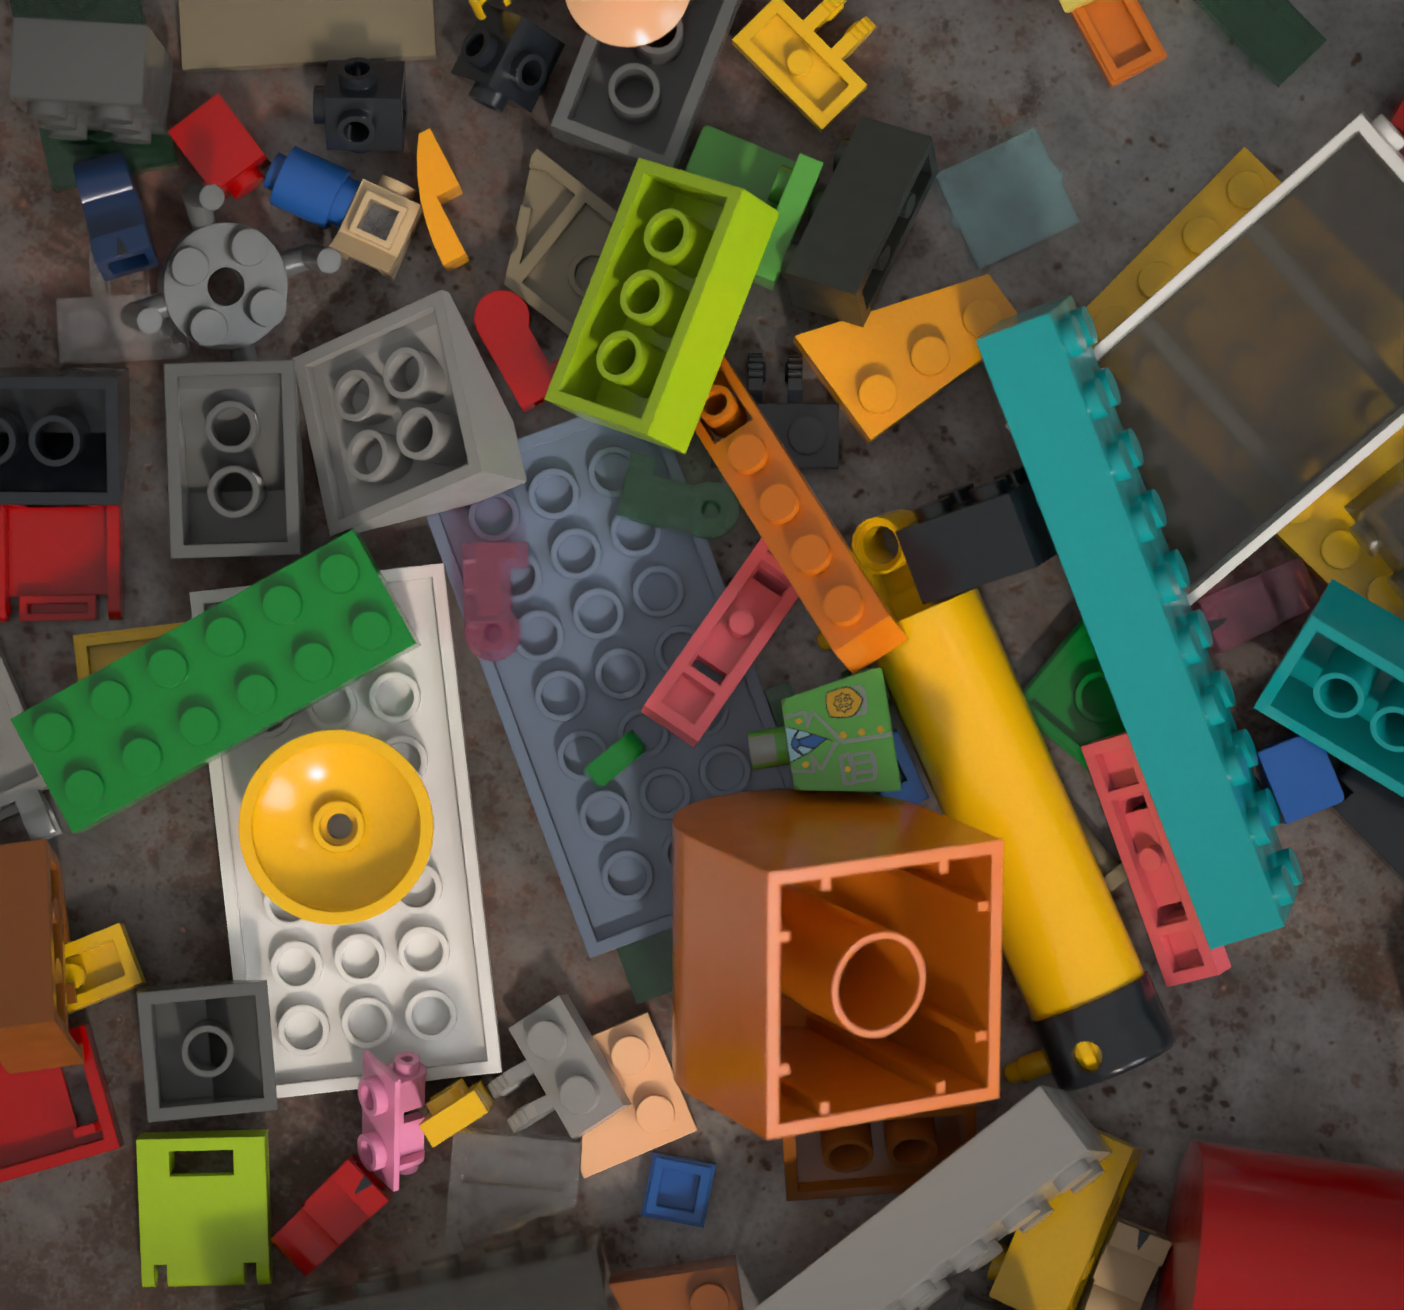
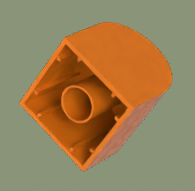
M795 789L748 791L704 799L677 811L672 819L673 1079L675 1083L687 1094L766 1140L998 1099L1000 1081L1003 839L905 800L856 791H803Z

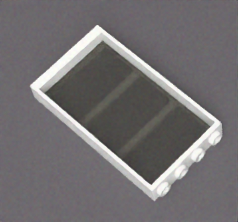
M1364 111L1360 113L1092 348L1100 369L1108 367L1117 383L1121 403L1114 407L1123 430L1131 428L1139 441L1144 464L1139 466L1138 470L1146 491L1155 489L1163 504L1167 525L1161 527L1169 551L1177 549L1186 564L1190 585L1184 587L1190 606L1404 426V157L1399 152L1404 146V138L1383 114H1380L1372 121ZM1007 423L1005 426L1010 431V428Z

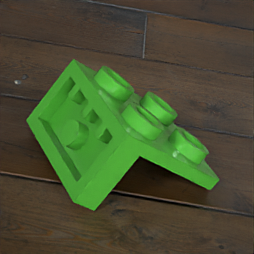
M704 126L685 171L743 188L780 212L753 280V283L773 291L782 270L786 250L795 239L822 174L824 163L801 153L797 161H794L712 126Z

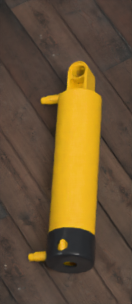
M898 509L866 519L858 525L853 534L851 545L853 554L908 638V640L877 659L876 663L879 668H883L886 686L942 814L1003 839L1002 952L1032 1019L1029 1023L1041 1048L1019 1057L1015 1062L1007 1064L1004 1069L1007 1081L1014 1084L1023 1080L1030 1081L1052 1073L1059 1089L1073 1091L1101 1083L1151 1061L1172 1048L1177 1039L1149 972L1144 971L978 588L959 596L954 594L922 604L899 540L896 556L888 552L883 542L885 527L893 531L897 537L895 533L897 530L916 520L914 512ZM819 632L816 637L819 648L824 651L831 650L832 648L822 632Z

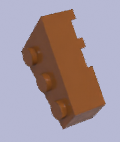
M46 838L0 845V1063L8 1074L85 1064L83 1043L77 1044L68 1029L67 1004L78 1003L76 983H66L64 943H71L62 865Z

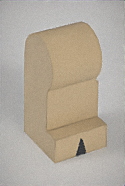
M1120 1216L1114 1217L1077 1310H1141L1142 1303L1159 1266L1163 1265L1172 1242L1165 1234Z

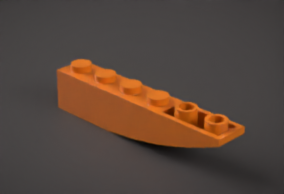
M724 355L695 432L828 644L851 673L855 675L908 640V638Z

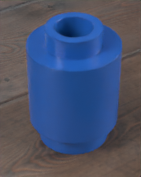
M295 146L288 156L281 153L275 156L267 172L264 188L272 191L270 197L271 205L324 229H327L330 225L340 229L361 182L351 178L352 171Z

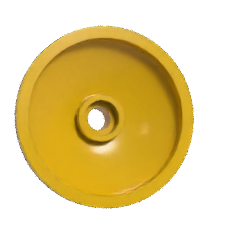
M324 730L291 740L273 752L260 765L250 780L242 799L238 821V835L242 856L250 875L261 891L273 903L288 913L310 922L327 925H345L368 920L382 914L396 905L412 890L425 870L430 857L434 838V815L431 800L423 780L412 764L399 751L368 734L349 730ZM338 813L345 814L352 822L351 833L343 839L332 835L329 829L331 818Z

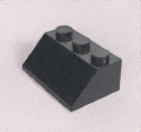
M0 367V505H121L123 503L130 440L129 368Z

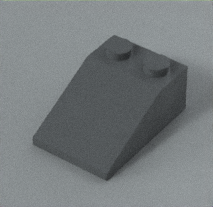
M295 360L164 364L171 558L301 555L308 553L305 479Z

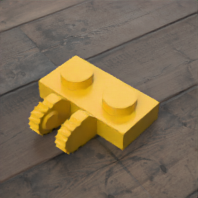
M771 0L732 39V45L822 133L866 90L867 84L844 60L868 38L876 28V25L865 16L853 23L844 33V36L830 48L816 32L828 21H832L843 10L847 0H824L804 20L783 0Z

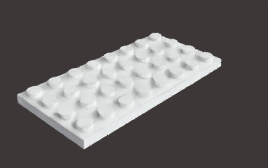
M444 563L380 570L419 639L421 646L209 763L233 980H267L277 1098L358 1089V1083L363 1079V1052L370 1051L384 1065L394 1062V1057L398 1053H416L420 1057V1062L426 1067L425 1081L503 1071L448 584ZM252 585L189 592L192 618ZM324 730H349L368 734L399 751L412 764L423 780L431 800L434 815V838L430 857L425 870L412 890L401 901L382 914L368 920L345 925H327L310 922L288 913L273 903L261 891L250 875L242 856L238 835V821L242 799L250 780L260 765L273 752L291 740ZM341 813L334 815L329 822L330 832L335 837L341 839L349 836L352 831L350 818Z

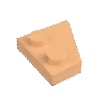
M648 1011L592 1034L632 1104L582 1136L580 1170L584 1178L697 1131L696 1123L682 1090L673 1079V1069Z

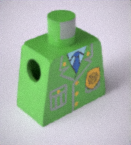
M882 667L870 669L782 699L781 704L785 726L748 732L753 770L791 765L795 790L894 792L902 790Z

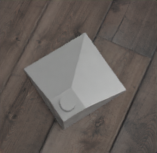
M439 290L293 358L295 360L296 377L330 537L338 538L351 530L360 533L475 504L527 482L514 422L448 291Z

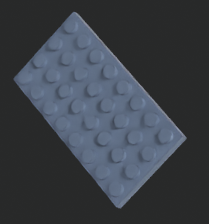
M576 417L517 439L527 482L478 503L427 515L426 518L588 956L592 958L672 928V819L677 811L692 803L716 796L758 790L795 789L791 765L753 770L748 732L777 727L754 664H752L695 748L641 713L646 701L724 592L725 586L674 450ZM697 659L696 666L698 671L714 682L723 679V676ZM633 729L645 743L646 751L601 789L599 787L595 788L582 773V770Z

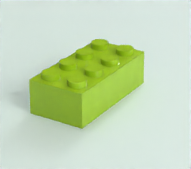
M638 158L544 399L582 419L686 454L780 212L743 188Z

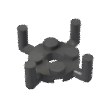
M190 181L182 189V198L191 228L182 233L171 246L172 249L166 258L164 266H161L158 275V294L126 304L120 313L121 321L129 328L152 334L160 329L162 319L166 318L173 328L190 341L214 350H229L232 362L259 361L254 343L263 338L284 318L287 309V277L308 270L328 274L334 273L341 266V255L334 248L316 244H306L279 253L275 246L259 230L238 223L216 221L213 210L222 206L225 199L223 190L215 184ZM227 267L234 272L237 278V291L228 302L217 304L208 293V280L216 270Z

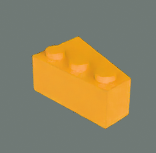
M986 274L871 311L864 327L839 321L796 335L793 339V345L799 353L803 354V358L834 401L839 404L840 409L865 443L869 445L981 363L983 358L976 339L1000 320L1018 313L991 276Z

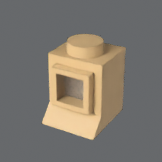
M381 175L377 185L362 179L344 221L329 247L336 249L340 253L341 258L348 260L351 257L377 269L383 277L394 281L424 215L422 206L412 201L416 190L385 175Z

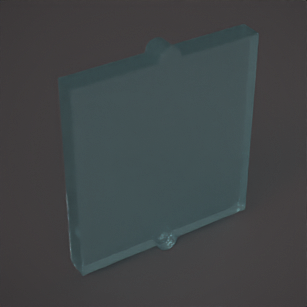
M1036 128L937 173L935 178L953 215L950 225L953 229L960 230L978 270L1080 223L1061 183L1064 178V172L1061 169L1054 168Z

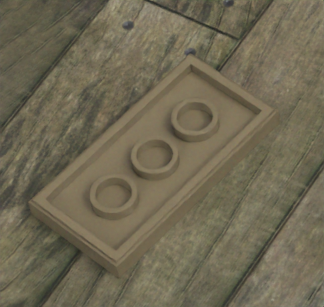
M178 0L182 70L184 73L328 65V60H347L355 57L367 58L371 61L438 59L434 0Z

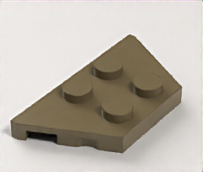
M538 148L531 155L527 184L523 202L520 206L516 235L509 258L504 286L509 291L519 295L529 307L569 337L617 211Z

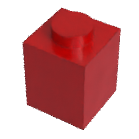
M219 93L167 131L205 183L218 185L223 190L225 198L232 195L235 200L241 199L256 189L266 178L262 171L271 165V162Z

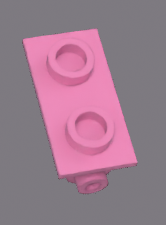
M370 1051L363 1052V1079L358 1083V1097L362 1106V1134L357 1140L358 1154L363 1166L368 1171L373 1172L395 1192L399 1190V1174L410 1175L418 1170V1165L425 1159L424 1133L419 1127L425 1117L419 1112L405 1116L404 1113L425 1106L426 1067L420 1062L419 1055L413 1052L398 1053L394 1057V1062L384 1065Z

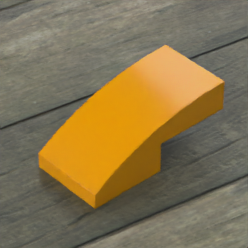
M429 128L418 135L417 179L425 221L435 249L448 273L470 262L441 206L462 195L463 192Z

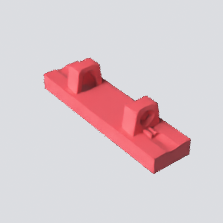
M763 538L759 540L641 710V713L671 731L693 748L696 747L799 598ZM697 659L723 676V679L714 682L698 671L696 666Z
M1124 731L1099 738L1081 746L1166 986L1170 987L1217 976L1230 969L1231 964L1225 947L1221 946L1211 950L1209 948L1127 732ZM1146 802V807L1133 810V808Z

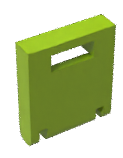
M268 1129L140 1132L136 1139L142 1286L157 1287L159 1277L158 1265H167L168 1287L246 1285L247 1263H256L258 1285L272 1284L273 1254L272 1242L270 1241L272 1238ZM233 1150L234 1172L171 1174L176 1166L175 1151Z

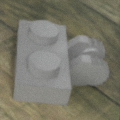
M568 994L557 996L508 1028L526 1061L510 1068L487 1085L493 1098L496 1099L497 1097L513 1093L520 1088L521 1084L536 1076L546 1095L518 1108L508 1118L507 1122L515 1133L531 1126L556 1110L571 1138L574 1139L585 1135L632 1104Z

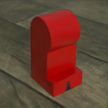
M506 290L488 293L479 301L475 309L474 323L477 332L523 412L527 413L547 401L544 398L560 358L552 363L548 362L531 332L532 318L526 303L519 295Z
M353 1153L300 1205L302 1208L270 1241L306 1277L363 1223L382 1208L394 1193L373 1172L368 1171L363 1166L360 1158Z

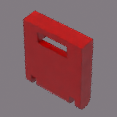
M124 496L121 505H88L80 507L0 505V622L10 621L12 610L11 597H19L20 622L98 621L100 596L107 595L109 620H124Z
M90 1023L69 1028V1033L77 1044L83 1043L85 1060L83 1068L98 1120L79 1125L63 1067L8 1074L0 1063V1183L119 1149L125 1145Z

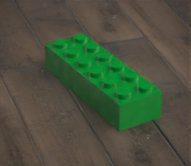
M351 530L10 720L72 833L86 832L421 646V643L362 536L357 531Z

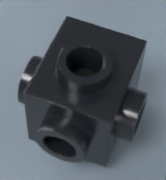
M484 4L482 9L486 18L484 20L477 18L471 32L462 43L461 53L451 74L472 86L468 94L472 100L493 111L503 113L506 105L531 113L539 96L547 87L549 76L565 44L524 16Z
M362 57L349 58L347 60H328L325 86L315 85L313 91L314 124H325L327 150H349L355 153L404 151L408 115L405 61H371Z

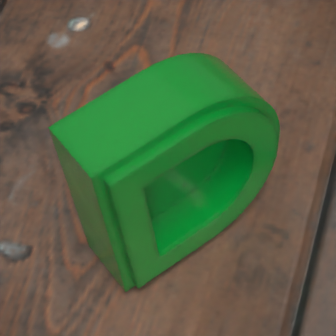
M631 729L586 766L582 773L595 788L599 787L601 789L646 751V745L635 731Z

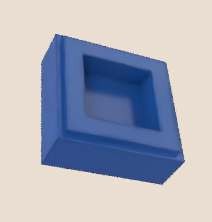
M653 1150L641 1216L704 1228L716 1163Z

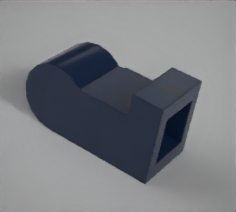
M119 149L74 162L73 171L90 235L89 242L94 262L104 281L160 266L141 196L137 194L124 150Z

